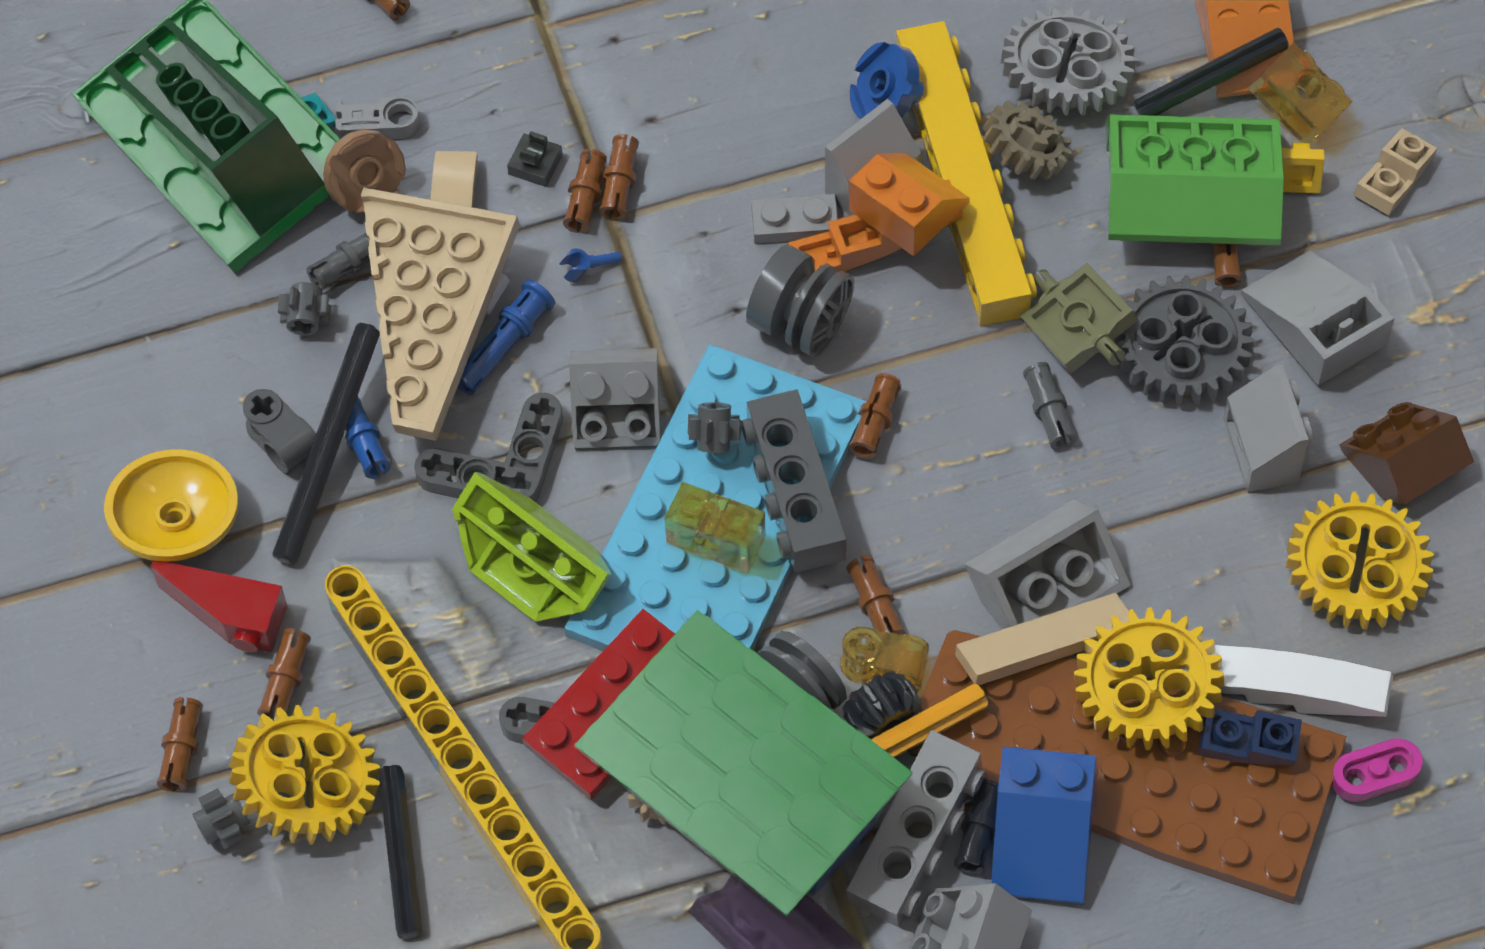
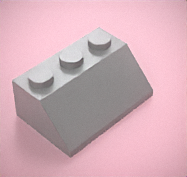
M1075 499L964 564L981 603L1001 629L1106 595L1117 594L1131 586L1099 509Z

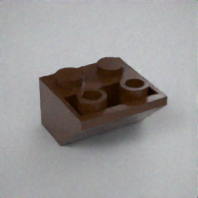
M1404 402L1393 406L1388 410L1387 416L1375 423L1357 428L1351 438L1339 444L1344 455L1380 497L1387 500L1392 499L1393 502L1402 505L1409 503L1474 462L1457 416L1411 402Z

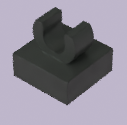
M530 131L529 135L523 133L507 164L508 175L547 187L563 156L562 145L549 142L547 136Z

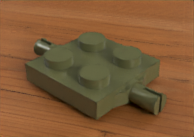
M1086 263L1074 274L1058 282L1046 269L1039 270L1044 281L1035 273L1033 276L1035 285L1041 289L1043 294L1038 302L1020 317L1031 332L1070 374L1099 352L1112 366L1119 364L1115 356L1122 362L1125 358V352L1117 346L1114 340L1139 319L1128 304L1096 271Z

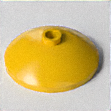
M184 449L157 451L134 460L113 479L104 501L106 523L115 541L128 552L153 561L185 560L208 551L228 534L238 513L237 489L227 469L215 459L205 454Z

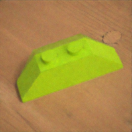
M474 472L452 508L454 519L458 521L460 540L469 571L535 622L589 611L611 576L610 570L594 546L531 498L479 472Z

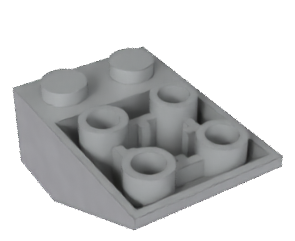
M1311 250L1241 290L1242 296L1318 386L1388 345L1395 319L1367 286Z

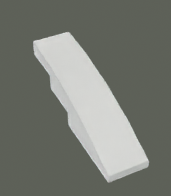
M1215 645V653L1213 655H1221L1222 668L1219 671L1224 672V686L1218 687L1222 690V694H1244L1249 703L1293 705L1297 713L1387 716L1393 682L1392 672L1301 653Z

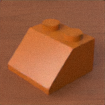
M905 152L876 154L849 180V210L912 256H915L970 203L968 196Z

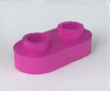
M1400 738L1390 739L1344 754L1335 763L1332 774V786L1340 797L1352 802L1364 801L1410 786L1417 780L1423 764L1422 754L1412 742ZM1393 762L1400 763L1405 770L1401 772L1394 771L1389 764ZM1356 776L1362 781V784L1352 785L1347 781V777Z

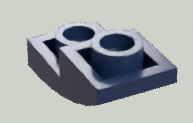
M1215 708L1213 719L1203 717V730L1201 731L1198 749L1199 756L1260 765H1295L1297 761L1302 724L1300 719L1257 710L1254 716L1250 717Z

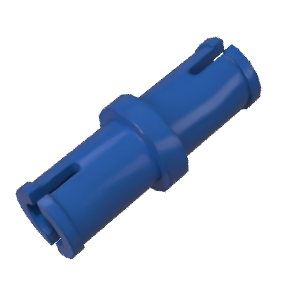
M357 396L345 429V442L350 450L355 451L363 468L364 475L367 478L375 479L379 478L380 475L374 462L379 464L384 475L390 470L391 463L379 442L380 432L377 426L369 421L362 407L361 400Z

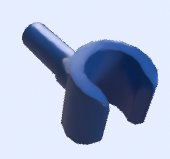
M575 248L559 264L573 266L564 278L569 282H576L588 268L619 263L622 261L620 252L594 256Z

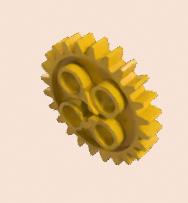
M1356 491L1352 492L1348 503H1344L1338 494H1334L1331 507L1319 500L1317 501L1315 514L1308 510L1304 511L1302 524L1295 523L1292 532L1293 538H1289L1286 552L1290 553V555L1287 557L1286 568L1294 570L1291 572L1290 585L1302 584L1298 593L1299 600L1312 597L1313 601L1310 611L1314 613L1322 607L1328 610L1326 615L1327 622H1331L1337 614L1343 616L1344 628L1350 626L1353 618L1359 619L1363 630H1367L1371 618H1375L1382 628L1386 626L1388 614L1400 621L1403 618L1405 608L1414 611L1419 600L1418 597L1425 596L1428 588L1426 582H1430L1433 569L1429 566L1432 563L1434 553L1426 550L1430 538L1425 535L1416 536L1421 522L1414 521L1407 524L1405 520L1408 509H1402L1395 514L1391 511L1392 499H1388L1382 506L1376 505L1374 493L1369 495L1366 503L1360 502ZM1366 527L1369 529V537L1365 549L1358 592L1351 593L1349 588L1354 571L1361 529ZM1343 533L1350 539L1341 540L1332 534ZM1386 542L1392 545L1394 548L1384 549L1381 548L1377 543ZM1334 571L1339 573L1342 578L1334 579L1328 577L1324 572ZM1369 581H1380L1387 587L1377 588L1371 585Z
M1148 607L1145 618L1138 619L1134 610L1130 609L1128 612V622L1123 623L1118 617L1113 615L1111 616L1112 629L1110 631L1098 625L1096 627L1098 641L1088 638L1084 640V648L1087 654H1077V667L1080 669L1074 671L1075 684L1079 685L1076 688L1077 701L1084 702L1082 704L1084 717L1095 715L1093 722L1096 731L1109 725L1110 741H1114L1122 733L1126 735L1128 748L1133 746L1137 738L1143 739L1146 750L1151 749L1153 739L1160 738L1165 748H1169L1171 735L1176 734L1180 740L1186 742L1188 726L1201 732L1203 730L1201 716L1212 719L1215 716L1212 703H1221L1222 690L1218 687L1224 686V672L1219 671L1222 668L1221 655H1213L1215 653V641L1213 639L1202 641L1204 639V628L1202 626L1188 631L1189 618L1187 616L1174 623L1171 619V610L1167 609L1161 619H1156L1152 607ZM1163 649L1175 652L1170 657H1161L1156 653ZM1120 659L1131 662L1128 666L1120 668L1111 665L1114 661ZM1146 676H1151L1152 680L1147 681ZM1173 689H1182L1187 692L1182 697H1172L1167 693ZM1129 699H1136L1142 702L1140 706L1135 708L1122 705L1124 701Z
M295 705L292 716H288L279 707L276 710L274 721L263 713L260 715L258 725L248 724L244 737H238L235 752H233L229 767L232 768L229 784L237 785L233 799L239 801L246 800L242 811L243 815H250L255 812L259 814L255 827L260 828L268 822L274 825L272 829V837L274 838L282 830L289 831L290 843H295L299 833L306 835L310 845H314L317 833H322L328 842L333 841L336 828L344 835H348L352 823L360 825L363 822L366 811L371 810L375 800L374 796L380 784V781L376 780L380 766L371 763L375 754L374 748L361 749L366 738L365 734H358L352 737L349 734L353 724L351 721L339 727L335 724L337 713L332 712L325 720L320 718L319 707L316 706L313 708L310 716H304L300 705ZM299 741H302L304 743L305 755L303 761L304 768L299 767L302 759V748L300 747ZM318 751L326 752L331 756H324L318 753ZM273 753H281L285 757H277ZM305 780L310 781L306 793L310 808L306 807L304 800V793L306 788ZM323 791H331L337 796H330ZM277 792L287 793L291 797H283L279 795Z

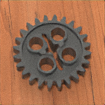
M1188 275L1184 276L1181 285H1176L1172 277L1167 276L1166 285L1163 288L1152 280L1149 284V294L1137 288L1134 301L1125 299V302L1134 311L1139 320L1114 340L1117 346L1125 352L1124 360L1120 361V372L1131 371L1129 380L1131 385L1141 381L1145 382L1144 395H1148L1154 389L1159 390V402L1162 403L1169 394L1175 395L1176 403L1179 406L1183 403L1184 396L1189 395L1195 405H1199L1202 393H1206L1214 401L1217 399L1218 387L1226 392H1230L1233 379L1238 381L1243 379L1244 367H1249L1252 355L1250 352H1252L1254 338L1250 337L1253 325L1250 322H1245L1247 312L1245 308L1234 310L1236 303L1234 295L1223 300L1221 298L1223 288L1221 285L1210 292L1206 290V279L1203 278L1195 287L1191 286ZM1178 312H1186L1191 316H1182ZM1152 335L1158 337L1159 339L1151 340L1146 338L1145 336ZM1207 340H1215L1221 344H1210ZM1175 364H1184L1189 368L1181 369L1176 367Z

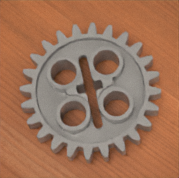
M1052 7L1050 16H1046L1043 12L1037 10L1035 20L1026 16L1022 17L1021 26L1012 25L1011 34L1005 36L1001 55V64H1003L1002 75L1009 77V88L1019 87V98L1031 95V106L1035 107L1042 102L1047 103V112L1049 113L1056 106L1062 107V111L1066 116L1070 113L1071 108H1077L1081 115H1085L1087 106H1091L1097 112H1101L1103 101L1109 105H1115L1116 96L1124 97L1127 86L1132 85L1136 58L1133 57L1134 45H1127V34H1117L1118 24L1104 26L1105 16L1101 15L1092 20L1089 18L1090 13L1087 9L1080 16L1075 15L1072 7H1068L1066 14H1060L1056 7ZM1077 38L1076 50L1070 57L1066 77L1062 83H1059L1061 70L1065 68L1070 46L1072 41Z

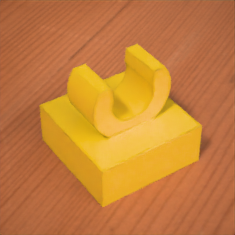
M1292 142V148H1282L1283 192L1320 194L1325 161L1324 150L1310 149L1309 143Z

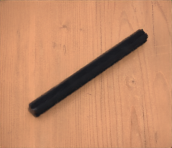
M360 322L355 326L272 552L273 557L284 564L294 565L298 561L379 339V330L371 324Z

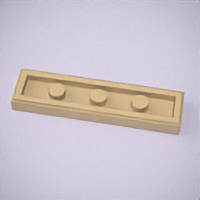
M1113 593L956 644L955 656L973 683L981 685L1084 651V640L1086 638L1098 641L1096 637V627L1098 625L1110 631L1112 629L1111 616L1115 615L1125 623L1128 622L1129 610L1118 595Z

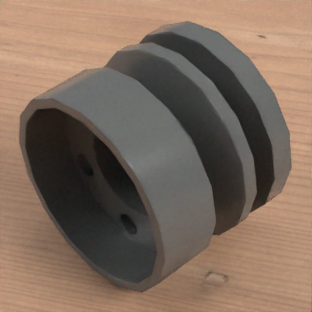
M788 244L781 246L765 265L754 286L746 311V323L773 338L780 336L786 330L785 342L793 348L800 346V350L811 357L820 355L829 345L845 318L854 292V278L843 271L836 273V269L827 263L821 265L815 271V259L811 255Z
M781 630L769 641V646L763 647L757 653L829 709L837 708L847 699L845 686L831 664L814 647L799 636Z

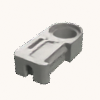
M407 97L379 98V103L343 105L342 100L336 102L335 111L337 119L335 120L337 136L340 139L348 133L361 129L379 131L391 140L406 139L413 136L420 127L418 107L413 100ZM399 111H405L412 115L410 121L402 125L394 124L389 119L394 113Z

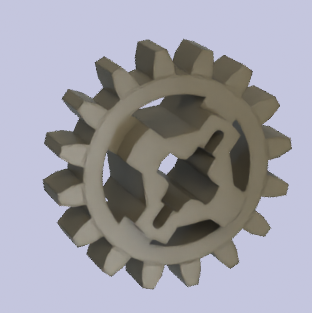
M1006 101L1003 106L996 105L982 128L987 132L983 140L993 144L989 152L1002 156L1001 164L1003 166L1011 164L1015 166L1016 174L1020 175L1021 172L1028 173L1029 177L1033 180L1039 174L1045 180H1049L1052 174L1059 175L1072 154V151L1068 149L1071 139L1061 136L1065 130L1064 127L1052 124L1051 122L1054 118L1052 115L1044 117L1040 114L1039 107L1027 108L1023 101H1019L1016 107L1010 101Z

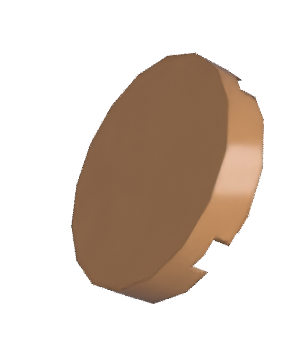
M361 129L348 133L335 143L326 157L323 171L325 188L333 201L345 209L365 214L361 198L363 188L398 194L399 190L397 188L401 179L404 180L406 172L404 155L396 142L379 131Z

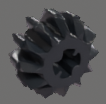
M889 671L883 676L876 674L867 683L862 682V686L858 690L851 692L849 695L850 700L846 701L842 708L847 723L856 730L861 731L868 738L873 739L921 713L923 710L920 705L922 701L917 695V689L910 680L908 681L903 674Z

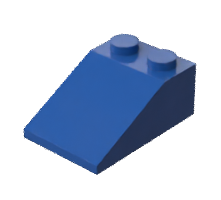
M1003 746L997 794L991 884H998L1015 898L1084 905L1099 769L1095 755Z

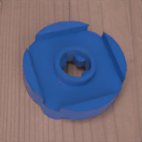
M886 42L874 44L864 52L857 62L854 70L860 72L857 86L851 84L849 92L852 109L860 119L886 99L894 104L902 118L911 105L921 99L924 91L923 82L919 80V67L916 57L909 48L898 44Z

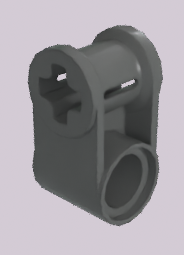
M257 389L249 393L243 402V413L247 419V433L280 471L288 473L308 457L316 433L303 418L297 416L278 394L272 390Z

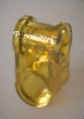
M858 626L850 629L842 640L843 653L840 657V669L848 680L855 683H867L876 674L883 676L889 671H895L897 674H903L919 691L923 683L929 644L924 639L911 634H895ZM862 638H866V645L861 644ZM863 653L865 656H858L857 654ZM856 665L861 666L859 672L856 671Z

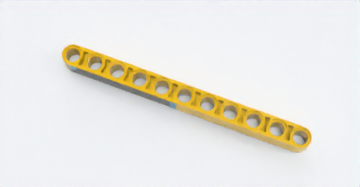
M350 565L334 568L325 579V590L333 615L554 949H572L570 944L579 938H586L592 941V944L587 949H603L598 924L362 572ZM345 590L356 591L353 595L348 597L338 596L341 592ZM365 624H379L375 629L369 631L361 630V627ZM392 656L401 658L400 661L392 665L383 663L384 660ZM414 690H421L425 692L421 697L416 699H408L405 697L409 692ZM435 725L448 726L445 731L439 734L428 732ZM460 759L471 761L467 767L462 769L451 767L455 761ZM483 794L495 796L494 800L487 804H477L474 802L478 796ZM505 830L519 832L511 840H501L498 838V835ZM531 865L543 868L541 873L533 877L521 874L526 867ZM553 902H563L568 905L565 910L559 913H550L545 910Z

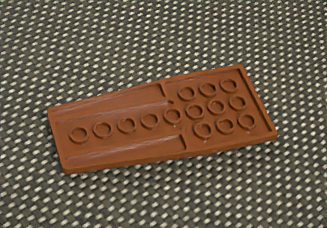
M957 630L947 633L921 699L922 711L974 684L955 656L956 644L981 636ZM1063 657L979 685L986 694L988 700L987 708L939 733L981 753V770L986 772L984 779L993 780L998 783L1003 746L1095 755L1099 769L1092 826L1093 832L1159 860L1293 904L1333 781L1332 774L1335 763L1341 756L1347 736L1302 722L1295 765L1248 764L1199 756L1198 749L1201 732L1194 730L1190 726L1187 727L1186 742H1183L1174 734L1170 736L1169 748L1163 746L1160 738L1153 739L1150 750L1145 749L1143 739L1137 738L1133 746L1128 748L1126 735L1121 733L1117 739L1110 741L1109 725L1096 731L1093 722L1095 715L1084 717L1082 709L1084 702L1077 701L1076 688L1079 685H1076L1074 680V671L1080 668L1077 667L1076 659ZM1173 689L1167 694L1172 697H1182L1187 692L1182 689ZM1222 696L1221 703H1212L1215 709L1253 717L1257 710L1273 713ZM1129 699L1122 703V705L1129 708H1135L1142 704L1140 700ZM924 742L907 752L917 757Z

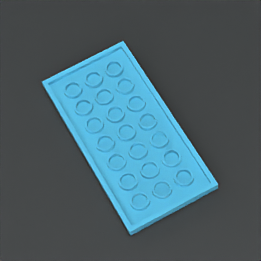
M709 344L601 555L611 572V576L589 611L570 616L564 628L565 636L603 651L642 609L650 613L675 634L698 610L746 647L753 650L793 567L790 557L782 559L778 548L776 533L781 532L778 519L771 521L767 513L764 495L769 494L766 482L758 483L752 458L758 455L754 444L746 445L741 427L740 441L730 440L729 451L722 453L700 451L697 449V440H689L688 414L698 415V405L701 403L720 402L731 405V415H740V420L747 419V401L798 389L831 489L861 418V415H858L859 409L867 401ZM778 441L772 443L771 445L775 447H784L788 445V443ZM790 478L784 480L783 482L789 485H794L801 481L798 479ZM808 516L795 518L796 521L802 523L813 520Z

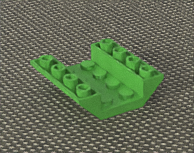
M1111 114L1106 117V151H1109L1110 163L1108 240L1249 245L1281 244L1284 175L1280 119Z

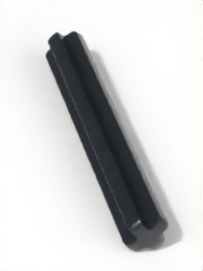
M1275 28L1137 98L1134 101V107L1138 115L1157 116L1287 50L1289 47L1287 37L1281 28Z
M400 765L383 766L379 769L378 775L396 932L400 939L417 938L422 934L404 773Z

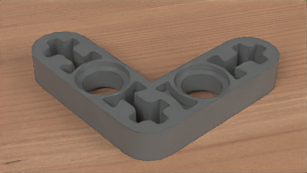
M541 392L533 394L525 401L505 462L440 448H431L423 451L418 455L414 466L418 484L423 490L430 493L459 498L467 485L465 483L466 477L472 472L481 471L497 481V477H501L502 484L511 489L516 488L519 482L525 483L526 489H522L520 493L537 502L563 422L560 401L552 394ZM543 409H548L550 415H545L541 425L542 432L536 430V415L540 414ZM529 443H535L543 448L542 454L535 459H525L519 455V451L524 445ZM435 464L442 466V471H437L435 477L428 476L427 470H433ZM455 468H458L457 482H452L451 475L455 476Z

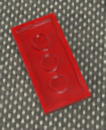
M642 609L522 738L523 745L592 800L612 777L575 749L574 745L617 699L619 694L648 665L650 660L659 653L675 633L646 610Z

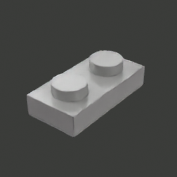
M835 194L751 200L754 244L791 242L828 232V222L837 220Z

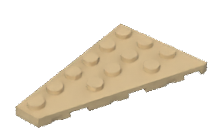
M363 188L361 198L366 219L365 229L369 241L368 251L376 293L375 302L380 322L379 332L386 366V384L390 396L392 425L396 433L437 441L519 230L520 223L516 215Z

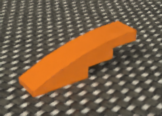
M959 212L946 226L962 218L963 212ZM857 215L829 221L828 232L788 242V245L811 255L815 259V271L821 265L827 263L836 269V273L851 270L902 249Z

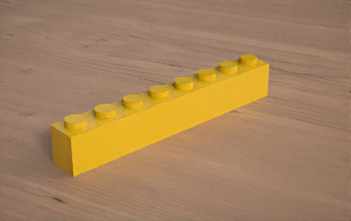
M945 21L896 30V44L907 47L912 51L919 67V80L924 85L921 99L911 106L931 170L942 179H949L952 186L970 198V203L962 210L963 217L949 224V228L979 325L981 327L1019 319L1022 314L1030 309L1031 299L1037 297L1036 285L1033 275L1031 273L1025 274L1022 263H1025L1023 243L1020 238L1014 239L1011 231L1014 228L1013 213L1010 204H1003L1000 194H1003L1000 172L998 169L992 170L989 160H992V154L989 152L991 144L983 140L984 136H981L978 126H981V114L977 102H970L968 93L971 92L968 72L966 68L960 69L957 60H960L957 38L955 35L949 36Z

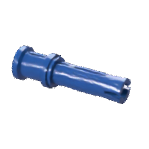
M526 280L521 286L522 292L510 306L502 308L499 312V322L470 355L458 384V388L468 395H473L519 338L528 337L534 330L533 324L545 310L553 308L556 304L555 299L542 285L533 280Z

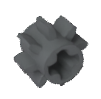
M301 282L292 285L290 295H279L277 313L280 314V323H287V329L297 335L307 336L317 333L319 323H330L331 305L328 304L329 295H322V289L312 283Z
M701 403L698 405V415L688 414L689 440H697V449L703 452H727L730 450V440L740 441V415H731V405L726 403Z
M217 788L198 798L202 809L192 815L207 845L218 840L223 849H226L244 840L240 828L250 823L247 816L242 814L243 807L239 800L233 799L234 793L224 798Z

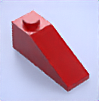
M165 561L152 562L151 569L158 587L229 644H232L239 650L250 653L257 652L258 650L273 651L288 606L281 585Z

